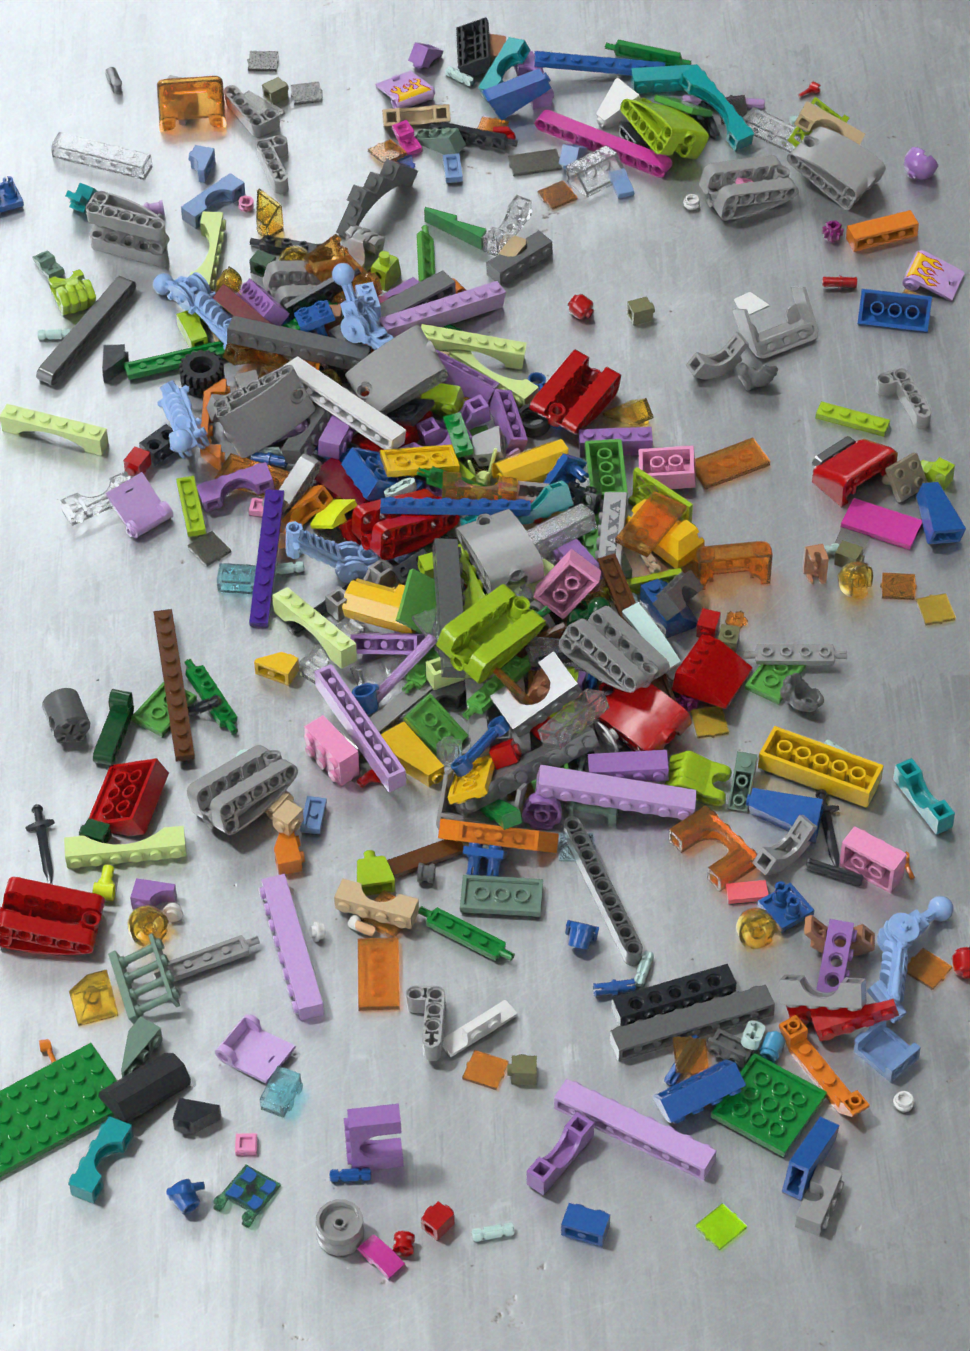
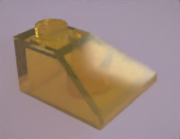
M259 188L257 190L256 230L263 237L264 235L276 236L284 231L282 205Z
M647 398L632 399L602 412L605 417L629 425H639V427L649 424L648 420L654 418Z
M107 969L87 974L69 990L78 1026L118 1016Z

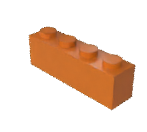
M908 210L848 225L846 239L853 252L915 237L918 235L919 223L912 211Z

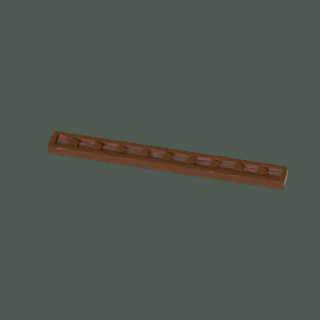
M613 553L597 558L601 574L618 615L627 622L622 615V611L636 604L617 556ZM666 674L651 682V684L676 701Z
M172 609L153 611L175 761L195 759L173 612Z

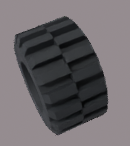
M208 350L193 351L191 354L185 355V358H182L181 363H179L181 386H189L190 391L187 393H190L192 396H204V391L220 380L225 379L223 360L214 352L210 353Z

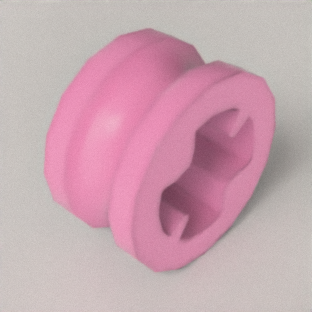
M242 196L239 198V209L241 211L248 212L253 209L254 200L252 197Z

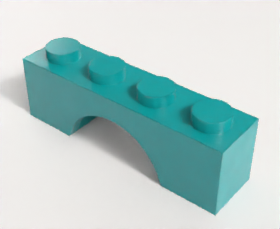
M508 37L478 87L483 98L486 99L482 92L483 90L503 83V76L506 71L512 66L525 61L531 51L525 40Z
M910 758L895 765L893 780L933 832L937 835L953 828L955 812L945 799L938 801L933 797L924 781L923 771L916 762Z
M110 1116L105 1123L101 1124L98 1136L89 1145L88 1153L80 1159L76 1173H73L69 1178L68 1185L72 1196L93 1204L95 1203L104 1187L102 1176L97 1171L98 1164L110 1154L125 1152L134 1136L132 1125Z

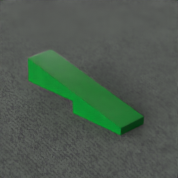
M429 207L424 208V222L482 250L487 241L486 228L457 221V215Z
M501 799L479 809L490 821L495 820L504 830L522 823L520 810Z

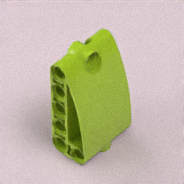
M641 98L640 101L624 99L620 104V110L656 154L670 156L676 151L682 158L697 159L708 142L709 136L707 131L683 111L663 104L652 103L646 98Z
M502 584L450 621L442 629L436 646L450 658V662L456 670L465 671L474 681L481 684L521 651L543 629L546 621L529 608L530 602L527 598L523 596L517 597L510 588Z

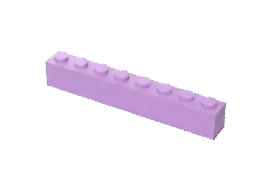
M498 281L381 317L379 318L380 325L394 338L416 325L420 327L422 324L443 327L502 308L506 291Z
M330 664L314 671L317 689L387 791L391 792L405 786L406 771L333 665Z
M540 765L536 780L535 795H541L545 798L553 797L563 801L611 807L624 811H636L642 814L648 813L661 817H673L680 820H691L695 811L696 790L546 765Z
M281 874L261 879L262 887L259 888L261 900L265 899L266 901L263 904L266 915H270L268 924L270 931L275 933L273 936L275 948L279 947L280 952H277L279 963H283L285 967L282 968L284 980L289 981L287 991L289 997L293 996L294 999L291 1002L294 1014L298 1013L300 1021L324 1015L323 1002L286 876Z
M566 1079L554 1097V1109L570 1117H573L578 1112L593 1121L595 1129L703 1181L716 1161V1150L710 1145L702 1144L689 1135H683L670 1126L662 1125L654 1118L639 1114L635 1109L627 1108L614 1099H608L595 1090H589L576 1081Z

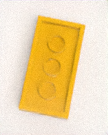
M452 444L380 450V458L387 477L416 476L417 471L424 473L418 470L419 467L429 471L432 466L450 473L459 472L460 465Z
M490 755L477 758L472 763L474 765L472 770L466 775L458 777L454 773L447 797L450 804H461L470 798H481L488 794L495 767Z

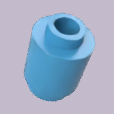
M768 1032L759 1049V1056L772 1063L779 1058L786 1043L785 1038L780 1032Z

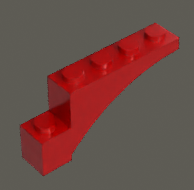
M894 999L865 1004L857 1011H850L848 1008L843 1007L836 1010L827 1009L825 1006H819V1008L815 1009L807 1008L806 1005H799V1007L794 1008L787 1007L790 1018L797 1015L804 1025L813 1021L819 1041L831 1040L836 1036L849 1034L854 1030L871 1027L875 1023L889 1021L899 1016Z

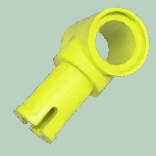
M104 865L101 878L93 884L92 893L103 896L105 901H114L116 888L115 883L112 881L114 875V867L112 865Z

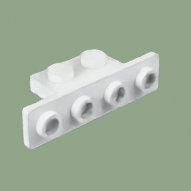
M504 1000L444 1037L443 1049L450 1057H453L515 1018L517 1012Z

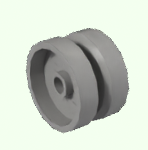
M335 1199L325 1203L319 1209L316 1215V1230L320 1247L325 1252L334 1256H345L357 1250L364 1240L363 1215L357 1205L345 1199Z

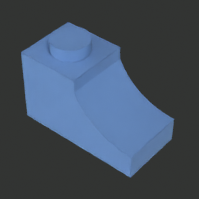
M563 144L559 164L564 165L563 168L567 170L579 168L583 156L586 155L588 148L575 144Z
M195 145L193 150L189 152L188 160L191 163V168L198 172L199 182H206L215 163V150L211 147Z

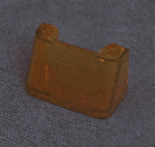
M199 76L169 78L158 81L157 101L160 131L174 129L176 120L209 118V123L213 127H226L224 86L221 77Z
M334 234L303 257L305 270L309 274L312 273L321 283L332 277V271L337 264L347 263L353 270L358 268L361 272V275L353 279L355 295V285L373 282L377 297L382 294L379 277L370 271L367 273L349 254L348 248H344L340 244L342 239L337 234ZM344 291L334 296L338 304L346 300Z
M765 541L703 546L695 554L692 562V572L704 586L702 590L706 589L708 581L713 582V575L747 571H749L750 578L758 577L761 585L770 584L772 549L770 544Z

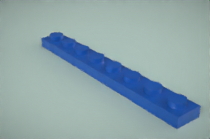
M535 51L534 67L632 76V68L665 66L664 62Z
M412 497L381 498L380 514L493 515L509 509L515 516H531V501L524 499L488 500L482 498L470 500L468 498L432 499L426 497L414 499Z

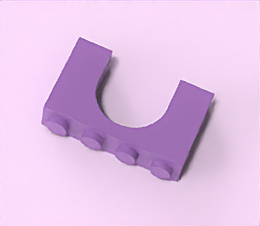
M399 1103L347 1109L348 1118H344L348 1165L352 1164V1168H359V1170H362V1168L380 1170L404 1167L401 1137L369 1140V1138L402 1133Z

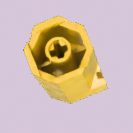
M560 439L492 463L493 478L497 477L498 481L495 483L496 488L502 491V496L512 497L516 495L518 481L543 483L547 474L556 465L558 458L563 453L569 454L568 447Z
M644 499L631 510L633 515L631 517L628 515L626 518L625 530L675 569L682 568L704 552L705 541L703 537L699 539L697 535L699 533L698 528L688 520L678 521L652 500Z
M361 579L350 582L344 594L347 603H343L342 606L345 617L400 633L415 634L416 632L396 621L405 585L400 584L395 589V587L390 588Z

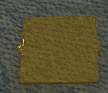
M946 593L930 594L927 597L916 598V603L925 626L937 623L942 624L943 622L956 619Z
M705 706L702 709L690 711L697 739L714 738L715 736L729 734L723 708L718 706L708 708Z

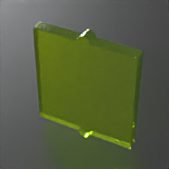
M723 1203L695 1224V1228L705 1237V1240H709L719 1251L747 1229V1226L737 1217V1214L732 1213Z

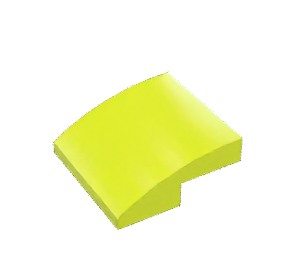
M333 499L323 511L316 514L310 524L311 529H334L347 521L344 514L357 506L355 499Z

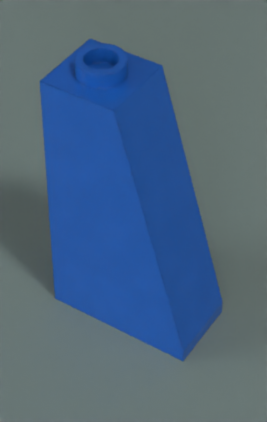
M540 68L487 88L482 92L502 121L552 89L549 84L551 79L546 72L543 74Z
M938 482L922 483L916 497L927 543L960 542L966 527Z
M752 788L751 795L748 794L746 806H749L750 814L788 832L798 816L804 815L817 826L809 839L810 842L816 843L824 809L823 799Z
M823 1117L817 1120L789 1161L782 1192L796 1199H803L810 1186L817 1165L823 1164L836 1141L839 1129L838 1124Z

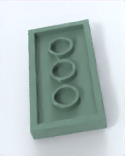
M463 875L460 912L540 917L543 879Z

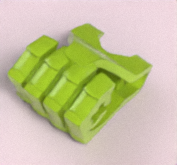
M81 269L72 271L73 274L66 279L57 278L56 276L48 278L51 293L62 315L86 310L96 302L93 285L89 279H85Z
M685 751L670 757V764H668L669 781H666L664 785L696 790V800L707 805L720 807L726 802V794L724 791L715 788L713 783L728 781L732 776V770L727 765L711 761L693 751Z

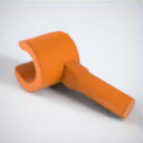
M906 851L905 869L912 880L915 877L909 865L910 854Z
M49 1039L39 1040L40 1051H47L51 1063L55 1062L56 1059L52 1051L51 1041Z

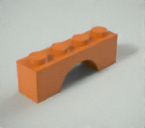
M324 485L309 487L281 520L279 549L286 548V526L289 522L296 521L302 524L303 527L311 517L323 511L333 500V497Z

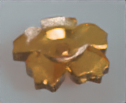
M730 611L727 612L725 623L742 628V626L747 625L748 619L744 617V612L736 611L735 614Z

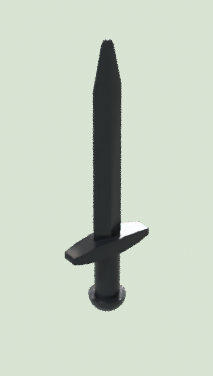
M820 789L816 792L815 796L816 798L823 799L824 809L821 820L829 857L833 865L839 867V851L831 819V813L838 811L839 806L827 805V792Z
M35 804L31 809L35 816V822L26 826L25 829L26 831H36L43 872L47 881L51 883L53 866L46 828L55 824L54 819L43 820V807Z

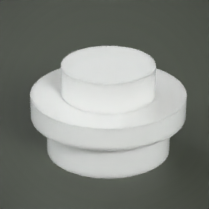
M689 194L685 197L683 204L687 209L694 210L699 208L700 199L695 194Z
M169 903L163 908L162 915L167 921L177 922L182 918L183 912L178 904Z
M315 921L309 930L310 937L313 938L314 942L323 940L325 936L324 924Z
M900 1091L894 1096L893 1104L899 1111L906 1112L914 1107L915 1100L911 1093Z

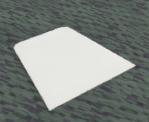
M751 292L734 299L738 309H747L749 315L769 306V304Z

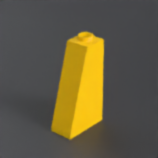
M404 721L381 734L408 775L428 787L442 781L445 774L444 765Z

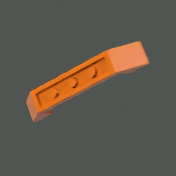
M227 379L220 380L204 391L201 428L204 427L207 432L206 436L209 446H205L203 450L200 449V454L205 461L217 470H222V463H225V452H222L221 445H212L210 436H213V425L211 423L214 422L211 421L206 407L212 394L227 395L231 393L230 386H227Z
M440 819L438 838L557 853L559 833L512 827L504 830L501 826Z
M797 1015L779 1024V1029L786 1040L789 1053L815 1085L827 1091L826 1098L838 1113L853 1117L870 1107V1104L858 1090L852 1093L809 1042L807 1039L808 1029Z

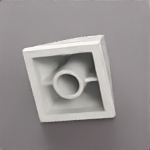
M619 78L615 79L596 113L598 125L601 127L605 126L607 129L618 126L620 121L629 122L620 110L622 100H641L639 94Z

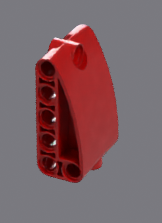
M574 349L531 401L529 409L547 418L551 426H561L574 434H578L579 429H585L616 396L620 387L621 374L609 367H606L602 372L596 368H590L589 356Z
M428 489L393 496L394 498L412 497L414 499L426 497L432 499L444 498L434 495ZM380 499L357 505L352 513V533L361 541L364 550H372L381 559L389 560L420 549L433 542L435 538H440L458 524L460 517L459 515L380 514Z
M603 682L599 686V691L583 707V710L590 717L592 715L596 717L598 722L609 730L613 728L619 737L618 739L633 752L664 750L666 744H669L676 735L681 736L692 724L690 714L653 684L646 688L641 687L634 692H627ZM609 690H612V691H613L612 694H610V695H605V692H606V691H609Z
M10 877L7 881L3 904L0 907V947L40 954H90L94 949L105 898L95 893L21 877Z

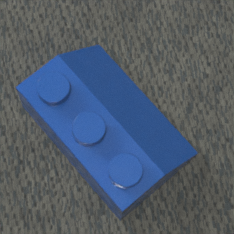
M352 447L341 463L346 470V474L354 481V485L363 493V497L370 501L385 498V489L400 481L398 477H387L380 453L376 451Z
M656 579L641 585L640 600L655 623L665 627V638L667 639L696 628L698 620L687 604L668 621L664 619L652 603L657 599L656 595L668 583Z

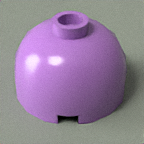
M912 147L907 152L904 158V168L911 179L925 180L936 172L938 163L931 155L927 157L924 154L925 151L918 147Z
M535 793L531 794L525 800L522 809L523 821L529 823L530 827L536 830L552 829L553 825H558L562 818L560 801L553 797L545 798L541 795H535Z

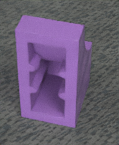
M415 42L408 61L412 62L416 68H429L436 58L442 56L443 50L430 44Z
M136 878L130 896L132 909L140 912H152V909L161 903L175 902L177 897L176 885Z

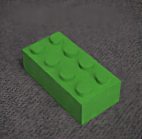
M621 439L585 441L586 472L589 474L587 478L588 486L596 487L597 491L602 492L601 500H604L605 492H627L628 502ZM589 496L590 504H592V498Z

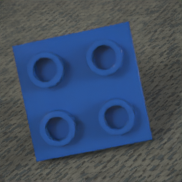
M7 176L8 181L4 177L2 179L3 182L0 183V213L24 206V201L11 176Z
M327 300L318 301L314 305L307 308L303 307L294 313L301 331L307 332L314 329L316 334L327 337L324 325L335 321Z
M563 453L558 458L552 471L547 474L543 483L553 484L561 480L569 483V481L575 482L576 479L584 483L587 480L586 478L589 477V474L583 470L587 462L581 458ZM570 491L571 498H574L575 494Z
M469 843V846H464L463 854H467L469 857L466 875H472V871L473 875H479L480 858L484 856L488 859L486 876H492L493 872V876L499 877L500 860L507 859V851H503L502 846L489 845V849L483 848V844Z
M782 881L775 884V891L758 900L757 904L781 933L804 921L805 917L814 915L815 911L791 882L787 885Z

